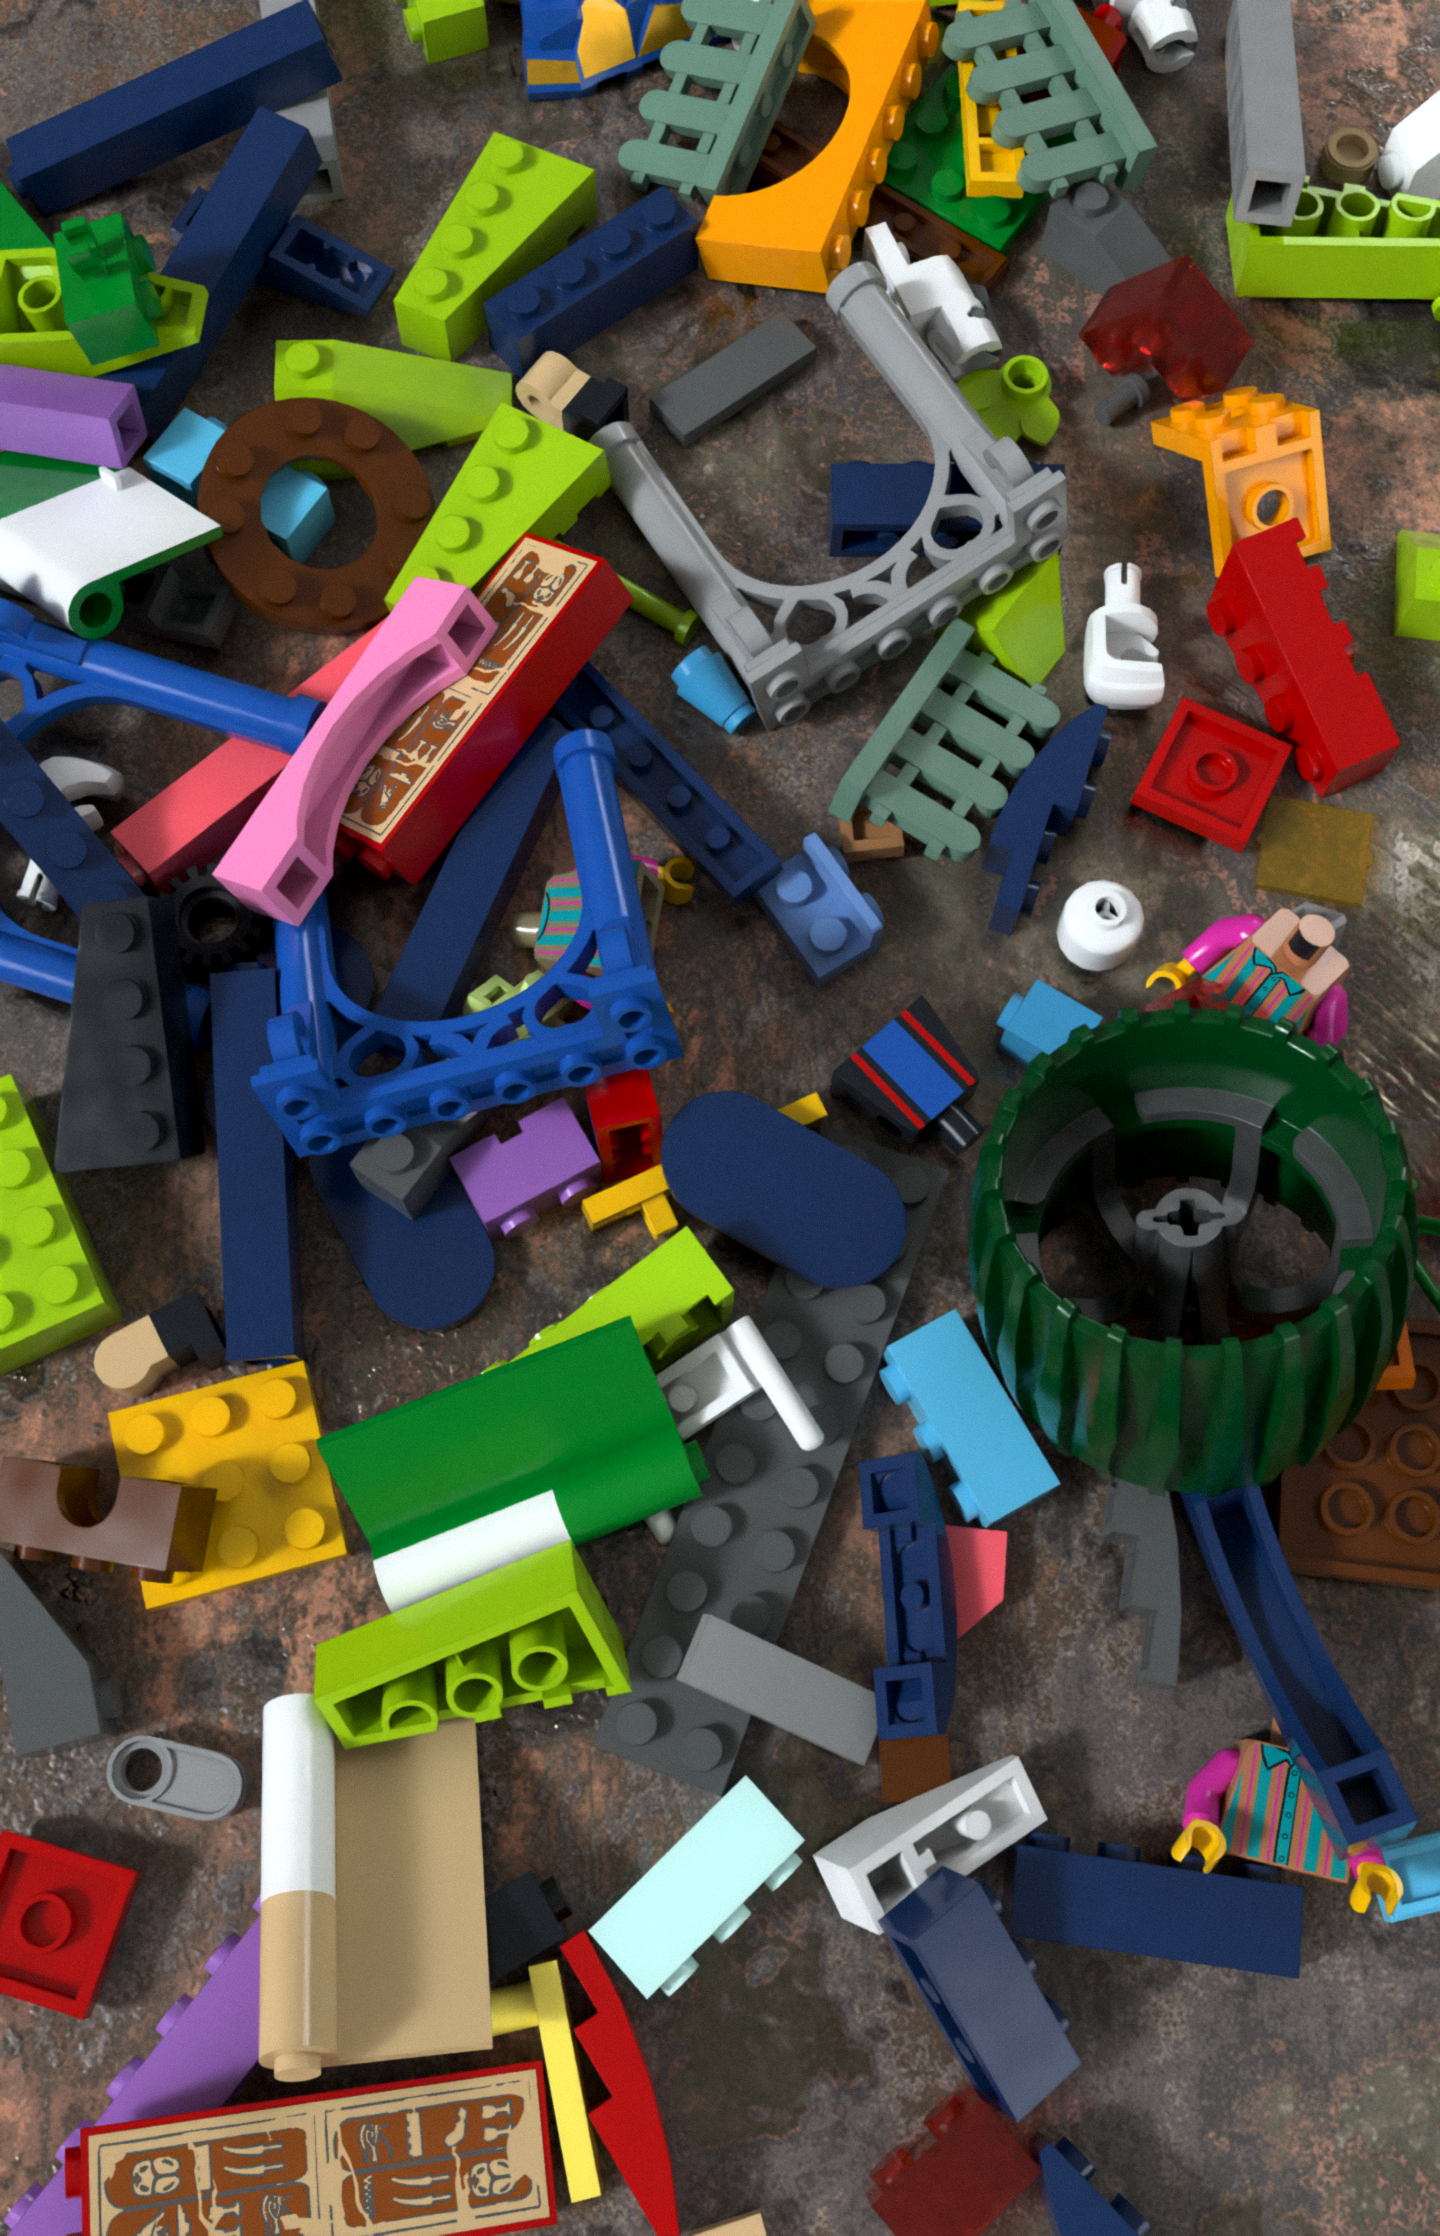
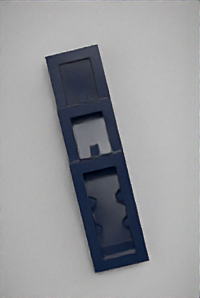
M198 187L170 226L172 241L179 243L208 191ZM296 214L292 221L285 225L254 281L320 306L368 318L394 279L395 269Z

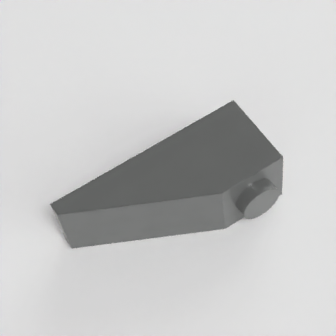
M1090 178L1073 183L1064 196L1058 197L1050 205L1040 252L1165 342L1170 344L1203 310L1205 301L1133 206L1104 184L1102 185L1100 181Z
M500 1105L469 1113L458 1120L438 1121L407 1129L394 1137L369 1139L349 1165L362 1187L413 1221L452 1170L449 1157L471 1145Z
M0 1547V1666L16 1757L37 1759L119 1736L116 1718L123 1716L124 1704L117 1678L114 1675H107L105 1665L20 1558L13 1557L12 1551Z

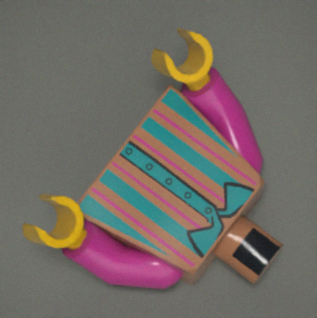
M1280 908L1267 919L1256 913L1221 918L1181 952L1184 958L1179 963L1168 962L1159 966L1146 982V988H1148L1159 977L1171 979L1176 986V992L1162 1004V1006H1171L1173 1000H1179L1186 993L1190 986V977L1198 972L1201 976L1196 982L1226 1009L1228 1002L1244 1005L1245 1014L1266 1019L1276 1024L1282 1016L1296 1022L1298 1033L1315 1041L1322 1047L1328 1042L1336 1046L1347 1031L1349 1024L1348 994L1342 984L1350 970L1348 959L1331 946L1335 939L1333 925L1326 918L1317 914H1307L1300 919L1291 910Z
M1274 1716L1269 1743L1252 1739L1235 1740L1231 1747L1219 1749L1188 1782L1182 1820L1184 1831L1171 1849L1172 1857L1175 1860L1181 1862L1191 1846H1194L1204 1856L1205 1866L1203 1873L1206 1874L1212 1871L1223 1855L1268 1867L1280 1868L1284 1871L1328 1882L1348 1884L1349 1875L1351 1874L1357 1880L1350 1894V1904L1353 1910L1365 1913L1371 1901L1370 1891L1383 1898L1387 1914H1393L1403 1895V1884L1400 1877L1394 1870L1386 1866L1381 1846L1339 1862Z

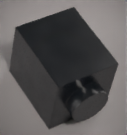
M533 1869L485 1898L490 1983L569 1934L563 1920L573 1915V1911L553 1875L542 1881L537 1870Z

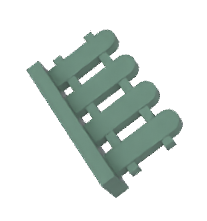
M683 0L681 14L688 27L694 30L689 42L683 40L671 41L662 49L660 54V63L667 76L673 79L668 91L660 89L651 90L642 97L639 103V112L647 126L652 128L647 141L642 139L627 141L618 152L619 164L624 172L631 177L630 182L635 189L647 191L650 182L679 188L678 193L682 200L695 202L698 193H700L708 207L714 195L745 194L817 24L807 0H759V2L753 0ZM713 34L742 40L738 51L708 45ZM692 84L721 89L717 101L693 97L687 94ZM675 133L700 139L696 151L666 145L670 134Z
M1006 0L1003 10L973 17L969 9L956 13L954 22L946 29L942 41V50L952 60L966 61L974 59L977 64L966 86L967 94L971 100L978 104L989 105L998 102L1002 108V111L997 114L991 136L994 142L1003 148L1015 149L1023 146L1028 155L1022 159L1016 174L1017 183L1023 190L1034 194L1049 191L1054 199L1064 196L1070 184L1097 176L1102 185L1114 181L1120 192L1140 186L1158 145L1073 0H1028L1026 4H1022L1020 0ZM1019 46H1023L1026 51L1024 54L1002 60H997L994 54ZM1048 89L1052 96L1023 104L1019 96ZM1068 133H1073L1077 140L1049 149L1044 140Z
M956 616L842 777L828 812L849 824L862 805L872 811L869 821L883 828L888 821L925 843L927 847L923 854L937 861L940 855L943 854L953 861L964 862L974 856L981 842L979 830L964 818L968 812L982 819H994L1000 815L1008 799V792L1002 783L992 778L995 771H998L1010 778H1020L1035 758V753L1032 746L1020 738L1019 734L1023 730L1034 737H1048L1059 723L1061 713L1054 702L1044 697L1048 690L1046 687L1035 681L1033 686L1029 688L994 667L993 663L996 657L984 650L979 657L966 650L976 628ZM945 684L956 690L952 696L941 690ZM969 699L1007 720L1008 724L1006 727L1000 726L967 706L966 704ZM918 723L929 729L925 736L914 730ZM944 738L982 761L979 768L977 769L939 746L942 739ZM890 764L901 770L897 777L885 771ZM914 780L920 781L953 801L955 804L952 809L945 808L912 788L911 785Z

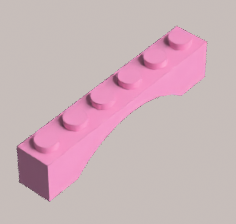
M419 576L414 578L224 855L212 875L250 911L297 927L300 926L333 876V851L339 822L349 796L367 764L387 738L414 711L440 691L468 674L498 629V625L468 586Z

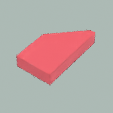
M945 1525L955 1585L957 1640L1004 1600L1007 1531Z

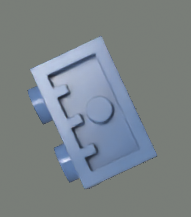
M816 832L803 839L801 853L782 863V872L753 894L758 904L817 987L879 950L883 924L885 923L879 905L869 893H859L849 879L850 870L841 852L834 845L826 847Z

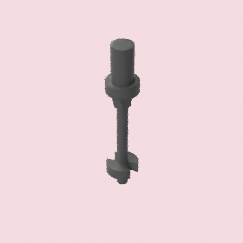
M1208 318L1201 319L1192 327L1198 332L1192 337V341L1153 371H1146L1140 375L1130 373L1120 380L1119 389L1095 406L1094 414L1097 420L1102 425L1108 426L1129 409H1140L1150 401V391L1157 385L1159 379L1198 350L1204 354L1211 355L1221 348L1222 345L1217 342V339L1223 336L1222 332L1227 329L1226 322L1222 319L1216 323Z

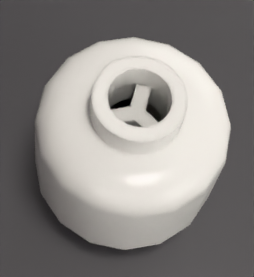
M1098 880L1084 884L1074 890L1066 901L1059 917L1056 933L1060 949L1069 961L1082 969L1098 972L1115 968L1126 961L1142 934L1144 915L1141 903L1131 890L1117 882Z

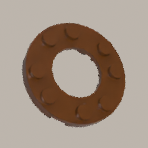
M304 397L274 401L260 406L236 420L221 435L209 453L204 465L197 493L196 510L222 527L223 537L203 545L210 564L215 565L223 579L234 590L233 595L243 605L264 619L287 629L315 635H337L368 628L375 621L390 614L384 598L434 516L436 507L434 496L423 468L408 446L391 429L366 412L352 406L327 399ZM301 460L327 461L341 467L342 470L349 471L360 482L362 489L371 498L375 507L376 533L370 548L355 562L336 569L310 568L289 559L272 543L261 521L260 498L267 481L287 465Z

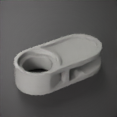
M134 1736L124 1740L114 1749L107 1763L106 1777L108 1784L118 1799L132 1805L198 1821H220L231 1817L242 1807L248 1795L249 1779L246 1769L238 1759L226 1753L160 1737ZM150 1749L161 1760L162 1775L158 1783L151 1789L141 1792L132 1788L128 1783L126 1765L136 1752Z

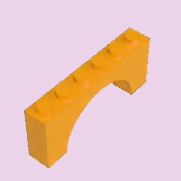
M807 0L817 24L798 66V72L824 78L846 93L849 97V103L845 117L825 149L813 161L791 177L751 193L728 196L714 195L695 237L708 279L827 293L831 282L840 273V270L848 267L852 241L858 227H863L867 221L869 200L876 184H881L884 180L887 169V157L894 141H899L902 136L908 106L911 100L917 99L921 89L923 70L928 58H934L938 48L939 29L937 23L932 22L928 0Z

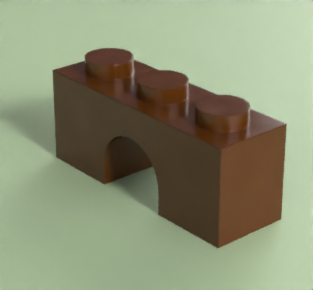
M3 1456L0 1471V1542L15 1544L13 1557L55 1562L56 1552L73 1555L72 1568L112 1573L116 1562L132 1565L130 1575L132 1579L166 1584L173 1583L174 1572L203 1571L217 1488L162 1479L121 1476L115 1505L110 1514L103 1519L96 1504V1490L101 1469L47 1460Z

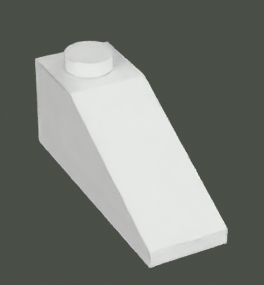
M1009 1755L867 1818L812 1856L841 1918L877 1935H881L884 1931L878 1920L939 1868L944 1866L963 1876H967L1048 1819L1019 1756Z

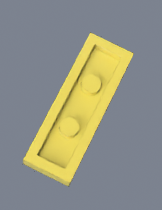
M560 1955L532 1962L528 1966L529 1981L490 1990L492 2037L539 2026L571 2203L601 2196L604 2182L593 2124L587 2115L589 2102L576 2034L573 2031L574 2023Z

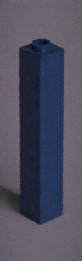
M302 0L7 138L6 142L13 162L12 165L7 167V172L20 197L23 200L31 197L43 215L48 217L249 124L259 106L275 112L343 81L329 40L309 0Z
M261 106L256 110L160 275L203 285L207 289L209 297L199 343L102 374L98 378L135 384L148 432L145 441L154 444L169 426L323 162L308 128Z
M545 716L462 824L374 1014L397 1020L417 1022L439 1021L458 1017L561 791L555 770L553 749L559 739L572 731L566 729L556 719ZM388 1045L376 1051L400 1062L403 1061L406 1051ZM422 1050L427 1059L426 1065L437 1063L438 1059H436L432 1050Z
M240 962L230 965L228 972L209 973L226 1357L227 1362L236 1367L248 1368L305 1361L294 1149L251 1088L250 1076L259 1074V1067L274 1063L267 1037V1020L281 1015L278 975L275 968L267 969L265 964Z

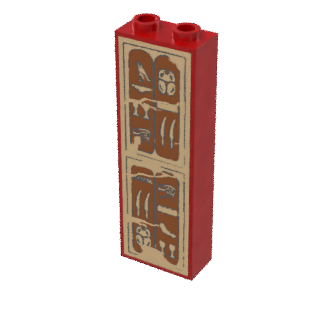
M528 532L524 533L476 595V598L498 625V629L468 674L440 691L414 711L387 738L367 764L349 796L340 819L334 853L347 861H351L357 855V859L361 864L383 880L387 881L394 874L415 886L418 884L634 600L605 558Z
M542 2060L81 2128L80 2146L65 2148L66 2199L81 2197L82 2231L69 2233L66 2236H490L558 2224Z

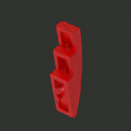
M587 1926L560 1946L564 1956L596 2008L595 2011L580 2020L573 2029L609 2090V2093L590 2105L587 2115L657 2236H681L671 2150L652 2072L623 1994L593 1936L588 1932L589 1928Z

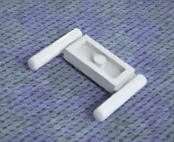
M749 1315L737 1320L724 1332L716 1334L656 1375L683 1441L758 1392L762 1387L801 1449L806 1451L814 1450L824 1440L822 1430ZM666 1510L644 1519L657 1542L661 1545H669L677 1524L671 1511Z

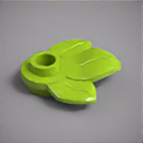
M1030 355L1016 356L1010 359L1000 370L975 369L956 383L957 387L998 440L1008 436L1017 443L1024 436L1028 441L1036 445L1046 446L1058 430L1059 410L1049 398L1052 388L1051 377L1045 364L1036 357ZM1017 386H1025L1028 389L1019 388Z

